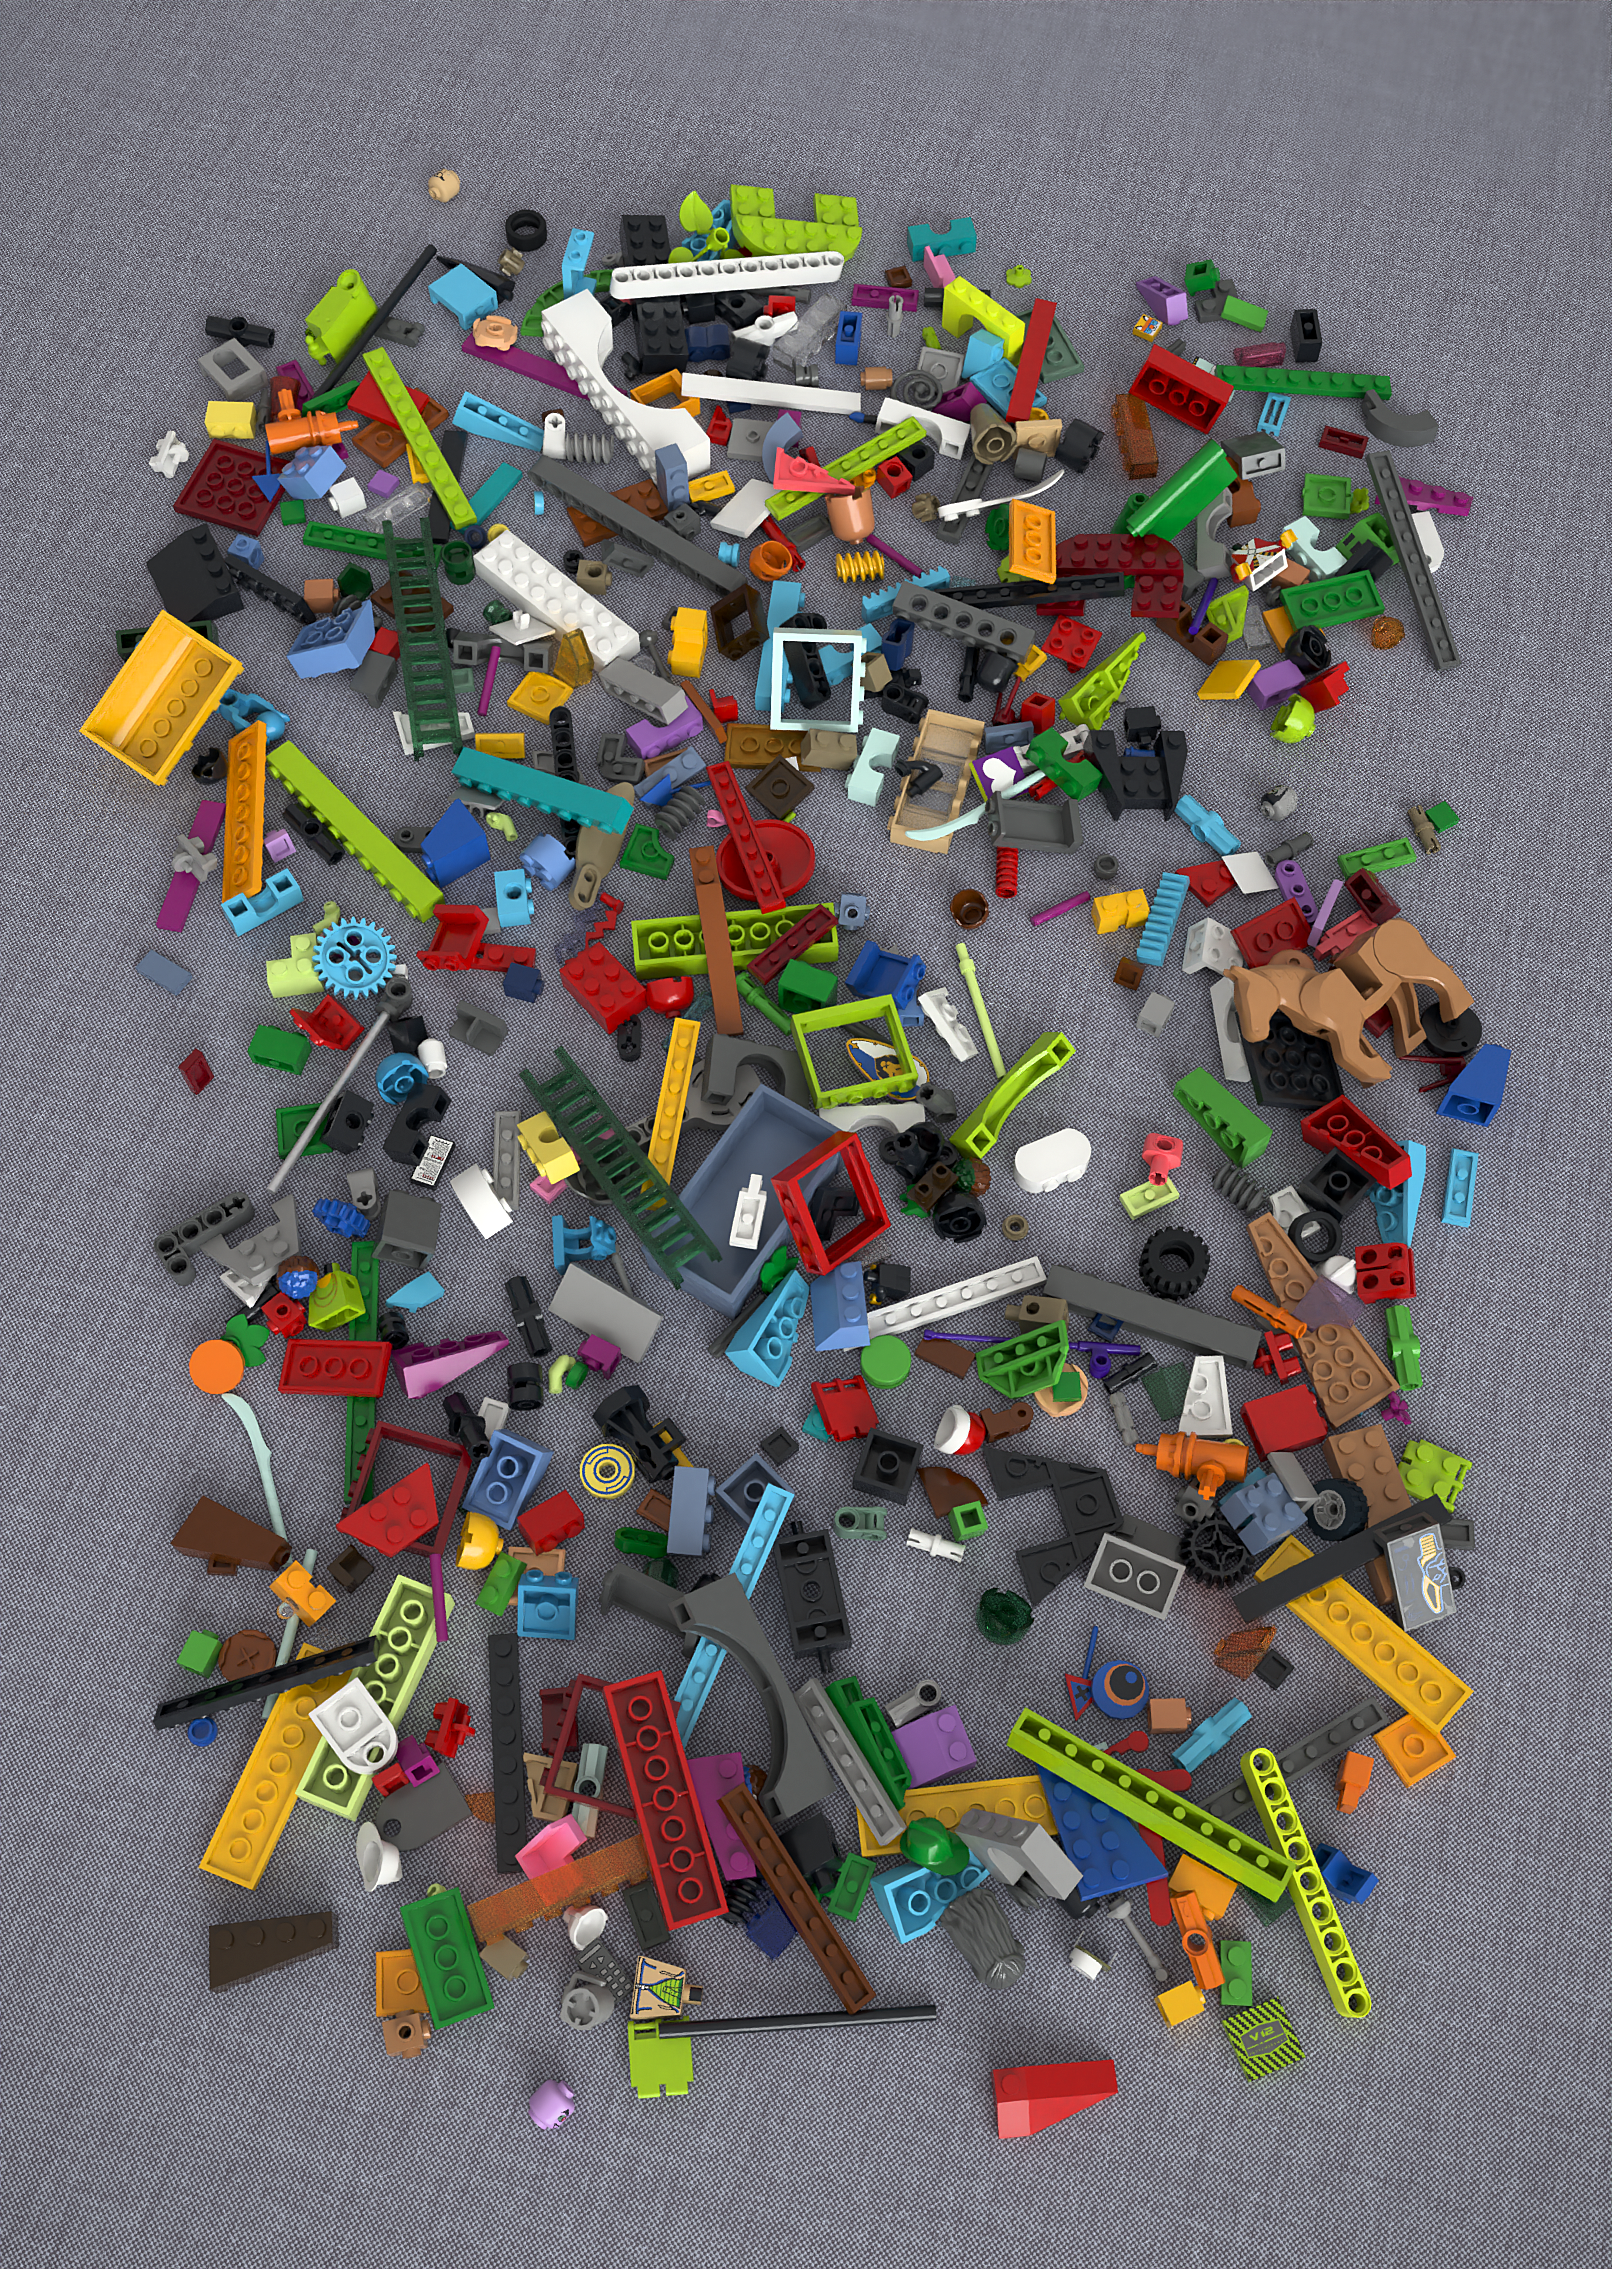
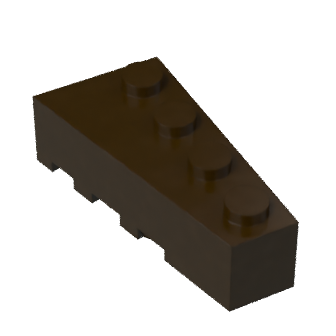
M332 1911L209 1926V1990L219 1994L239 1984L248 1983L260 1976L271 1972L274 1973L299 1961L302 1962L339 1948L338 1916Z

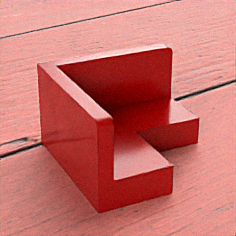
M1346 661L1331 666L1298 689L1301 696L1311 703L1314 713L1340 704L1338 697L1349 690L1344 680V673L1350 670Z

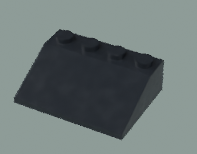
M207 523L184 531L146 562L168 613L182 623L213 621L244 609L239 591L231 574L228 572L226 563Z

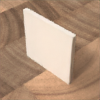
M522 610L513 612L512 620L489 626L490 631L514 645L555 633V629L531 617L528 613L522 614Z

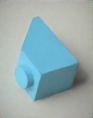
M984 329L971 335L961 377L964 379L1000 361L1004 353V349H1002L1004 339Z

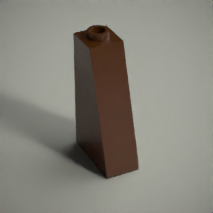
M203 1495L170 1543L179 1553L185 1556L207 1560L214 1559L217 1562L232 1563L272 1572H278L280 1567L286 1564L293 1548L283 1537Z

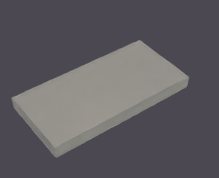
M575 1262L569 1264L548 1308L550 1312L587 1334H593L619 1347L621 1354L636 1363L642 1362L664 1317V1314Z

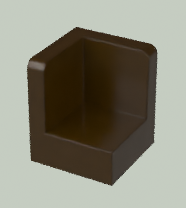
M352 1544L326 1568L331 1576L350 1594L375 1570Z

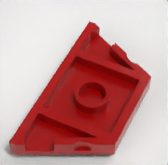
M425 1463L337 1523L335 1527L337 1531L345 1532L358 1539V1542L368 1547L372 1546L378 1552L392 1558L435 1528L439 1520L430 1465Z

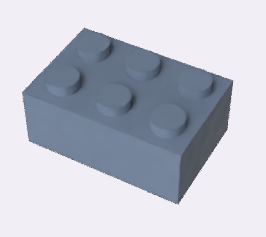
M675 1466L667 1553L670 1556L705 1559V1552L710 1553L712 1536L707 1534L708 1524H713L714 1507L709 1504L710 1495L715 1496L717 1479H715V1476H712L710 1469Z

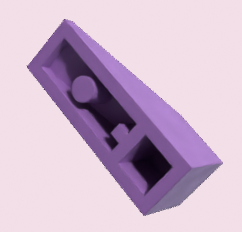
M1156 276L1136 282V287L1159 320L1173 326L1179 324L1182 320L1188 319L1185 291Z

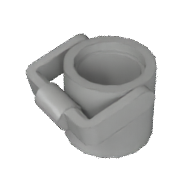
M576 1971L572 1975L570 1983L566 1984L560 2002L563 2004L560 2012L561 2020L577 2030H592L594 2026L609 2019L614 2011L615 2002L613 1994L606 1986L607 1981L583 1971ZM578 1978L590 1982L579 1988L576 1986Z

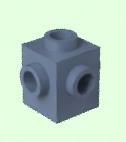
M841 892L840 903L835 902L834 914L838 918V924L843 925V929L858 930V926L864 927V920L869 921L870 906L866 905V894ZM850 909L856 910L854 914H848Z

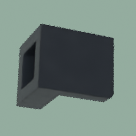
M422 1015L404 1017L387 1024L394 1053L414 1052L418 1050V1046L424 1040L428 1039Z

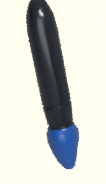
M855 412L850 414L849 418L858 423L865 422L876 425L878 416Z

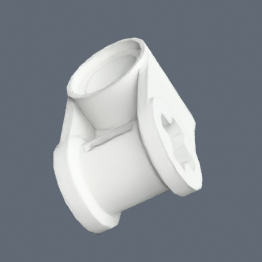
M551 413L545 418L543 455L551 459H566L565 419L557 413Z

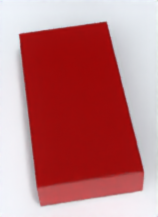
M398 1762L371 1778L375 1787L385 1798L410 1782Z

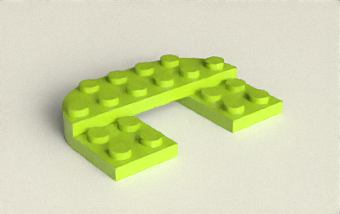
M730 185L729 197L732 230L741 248L745 246L752 252L751 257L836 251L844 257L845 264L846 261L850 258L852 259L855 255L862 237V227H859L855 197L815 193L813 197L815 222L776 218L774 195L771 188Z

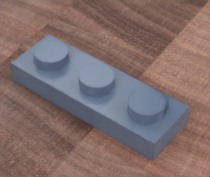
M691 746L633 787L634 792L640 799L667 774H670L671 788H679L704 770L706 764ZM642 801V803L645 805L647 809L655 805L652 803Z

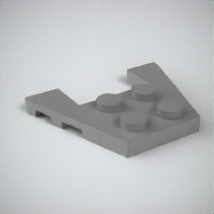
M292 1193L271 1205L280 1222L265 1228L254 1237L242 1241L233 1249L229 1248L222 1235L219 1234L200 1245L204 1255L214 1258L221 1266L225 1265L230 1268L234 1274L253 1286L277 1274L278 1266L282 1261L289 1259L291 1256H302L301 1238L298 1231L299 1218L296 1213L297 1202Z

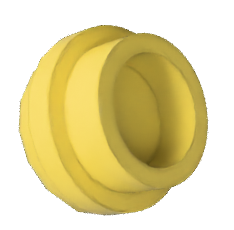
M500 523L491 526L487 533L489 542H492L504 531L509 530L507 526Z

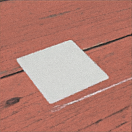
M1258 852L1222 856L1223 861L1244 894L1279 888Z

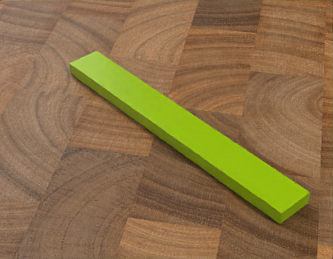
M912 416L822 468L828 471L829 476L837 480L843 478L849 481L926 437L927 431ZM782 490L766 499L765 507L779 521L826 493Z

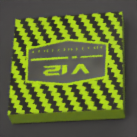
M1278 1997L1221 2021L1248 2083L1306 2058Z

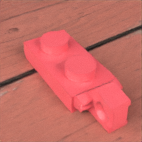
M1360 909L1326 931L1319 940L1321 944L1315 948L1316 950L1312 955L1318 961H1321L1330 954L1332 956L1336 953L1341 954L1352 944L1357 936L1378 925L1372 922L1365 912Z

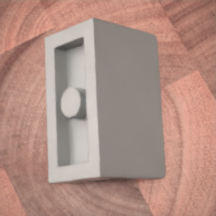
M1270 1452L1267 1458L1272 1466L1268 1470L1271 1474H1276L1292 1500L1305 1513L1320 1497L1292 1452Z

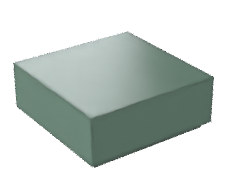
M472 667L448 670L452 694L475 691Z

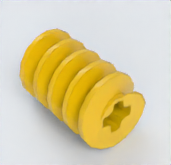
M877 550L873 551L872 557L868 551H864L862 558L859 552H855L853 559L850 553H846L844 560L841 554H836L837 581L839 577H842L843 582L847 583L848 576H851L854 583L857 576L860 575L862 581L865 582L867 574L870 575L872 581L875 580L876 574H879L880 579L884 580L883 554L880 557Z

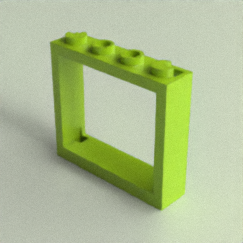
M892 994L792 1015L790 1029L815 1109H831L838 1104L846 1102L854 1104L862 1101L864 1098H881L888 1093L896 1091L904 1093L916 1086L918 1073ZM884 1016L903 1075L821 1092L803 1034Z

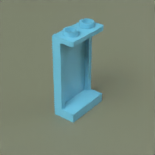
M572 228L562 262L564 300L586 289L594 296L597 279L584 277V270L594 239L593 232Z

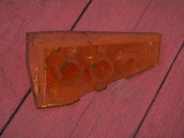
M1266 1623L1232 1632L1227 1640L1221 1638L1213 1654L1218 1656L1214 1665L1245 1682L1266 1654L1278 1628L1272 1623Z

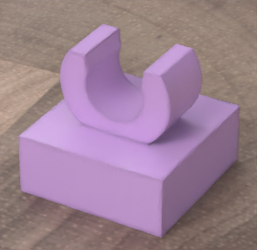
M284 828L278 832L272 830L266 833L267 838L263 839V843L274 863L296 852Z

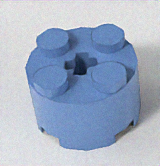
M542 832L520 853L519 857L524 863L521 868L524 869L525 873L530 877L535 875L541 879V885L548 891L557 888L576 868V861L574 857L569 860L564 853L566 848L557 839L549 834L544 837Z

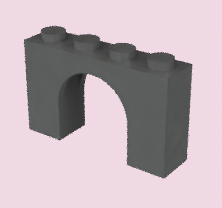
M713 1034L706 1045L701 1101L726 1106L734 1094L736 1068L745 1064H753L764 1068L773 1076L777 1085V1093L809 1110L810 1090L797 1050L789 1051L780 1049L776 1045L758 1044L750 1039L740 1040L731 1038L727 1034Z

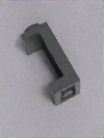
M1264 431L1221 441V448L1227 457H1231L1238 463L1239 478L1242 480L1286 470L1285 447Z

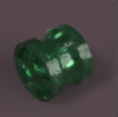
M493 600L483 610V617L491 622L493 626L512 620L513 613L509 609L504 608V604L500 600Z

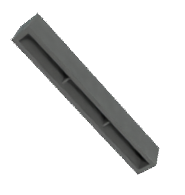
M1052 1264L1042 1297L1067 1300L1068 1311L1092 1320L1097 1313L1103 1315L1099 1321L1115 1326L1117 1322L1107 1317L1110 1316L1124 1321L1120 1329L1203 1356H1223L1224 1363L1250 1370L1254 1362L1262 1335L1261 1331L1256 1330L1255 1327L1249 1324L1239 1325L1230 1322L1224 1316H1211L1196 1307L1187 1308L1177 1305L1171 1299H1159L1143 1290L1134 1291L1125 1288L1119 1282L1112 1281L1109 1283L1100 1280L1094 1274L1075 1272L1066 1265L1057 1266Z

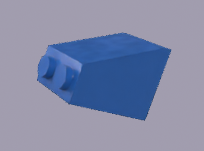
M459 798L454 800L421 843L423 855L420 857L426 867L424 872L431 882L435 881L440 889L491 860L484 830Z
M1485 1043L1449 1086L1437 1108L1436 1114L1488 1127L1502 1102L1511 1050L1497 1044L1490 1045Z

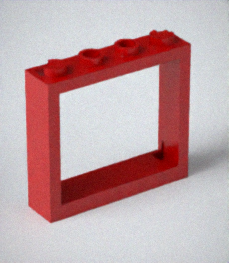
M836 1132L771 1178L774 1190L808 1273L825 1276L891 1226L886 1213L887 1210L879 1194V1188L871 1173L870 1164L862 1149V1143L855 1132ZM840 1151L866 1220L824 1250L797 1181Z

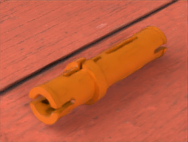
M1237 1285L1231 1294L1233 1301L1240 1303L1252 1312L1270 1321L1271 1326L1274 1328H1281L1290 1333L1296 1339L1304 1335L1307 1324L1290 1315L1287 1309L1276 1307L1246 1289L1243 1285Z

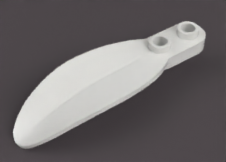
M1061 469L1039 485L1012 496L988 501L974 499L937 508L939 518L951 521L958 519V515L965 513L966 517L979 515L982 510L999 508L1001 503L1009 505L1012 499L1024 501L1056 483L1064 474V470Z

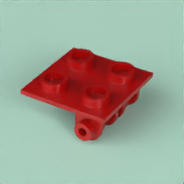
M1059 615L1041 651L1066 661L1067 670L1070 673H1076L1081 668L1085 669L1103 633L1063 615Z

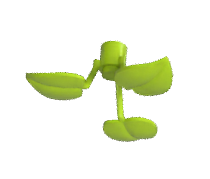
M691 192L680 206L679 220L687 232L697 231L698 235L710 234L706 239L707 246L696 256H693L688 248L677 247L670 253L668 264L697 262L696 260L708 250L714 252L721 250L720 260L745 258L737 250H726L728 247L727 243L730 240L726 229L718 227L709 230L713 224L712 213L708 206L700 199L697 192Z

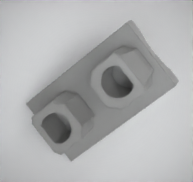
M184 834L177 836L179 845L172 854L174 858L171 863L172 868L176 872L184 870L186 873L192 872L200 883L206 881L208 872L217 868L216 856L213 853L203 856L200 854L204 852V844L199 837L187 839Z

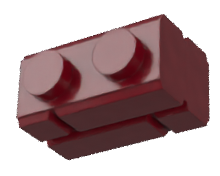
M1365 868L1359 869L1344 883V886L1368 918L1374 923L1381 925L1387 920L1392 919L1401 910L1382 883L1379 882L1376 875Z

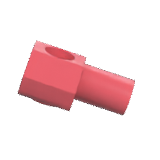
M1157 1133L1147 1135L1144 1141L1142 1158L1150 1166L1149 1181L1153 1185H1164L1167 1182L1169 1170L1181 1166L1183 1141L1181 1139Z

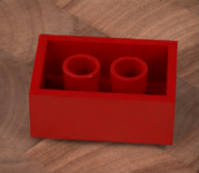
M600 942L559 969L563 987L609 1035L618 1029L619 1024L622 1023L624 1025L626 1019L627 1022L631 1020L630 1016L633 1014L638 1015L648 1007L645 1002L646 989Z

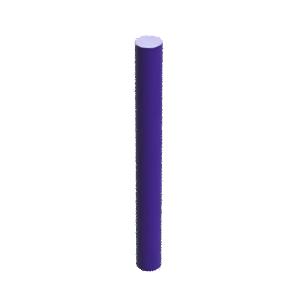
M1216 578L1209 580L1189 627V633L1192 635H1196L1199 631L1218 585V579Z

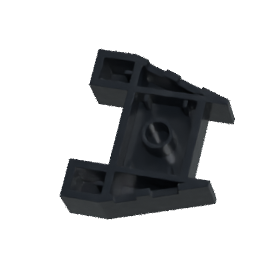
M1114 730L1089 731L1083 744L1084 756L1103 774L1097 789L1104 795L1107 801L1106 806L1114 821H1118L1123 809H1163L1164 819L1169 821L1177 806L1188 753L1184 731H1160L1153 745L1155 757L1118 756Z

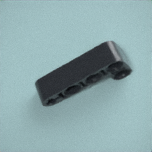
M797 613L780 624L779 628L827 629V622L818 613ZM783 640L784 651L801 704L806 709L812 710L831 697L830 686L816 642Z

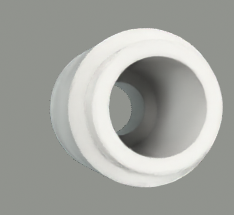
M436 1039L424 1040L418 1046L419 1060L426 1068L429 1079L440 1078L445 1075V1070L447 1069L443 1043Z

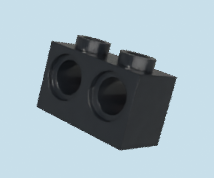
M919 440L887 458L890 460L897 456L913 476L912 481L916 482L934 468L935 452L930 446L925 445Z

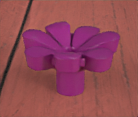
M1392 1391L1389 1393L1388 1398L1391 1401L1389 1408L1381 1411L1384 1420L1388 1421L1395 1417L1405 1425L1412 1424L1409 1413L1405 1411L1408 1409L1405 1400L1400 1402V1397L1396 1392Z

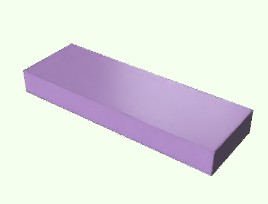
M1333 880L1307 940L1308 945L1317 946L1343 885L1342 881Z

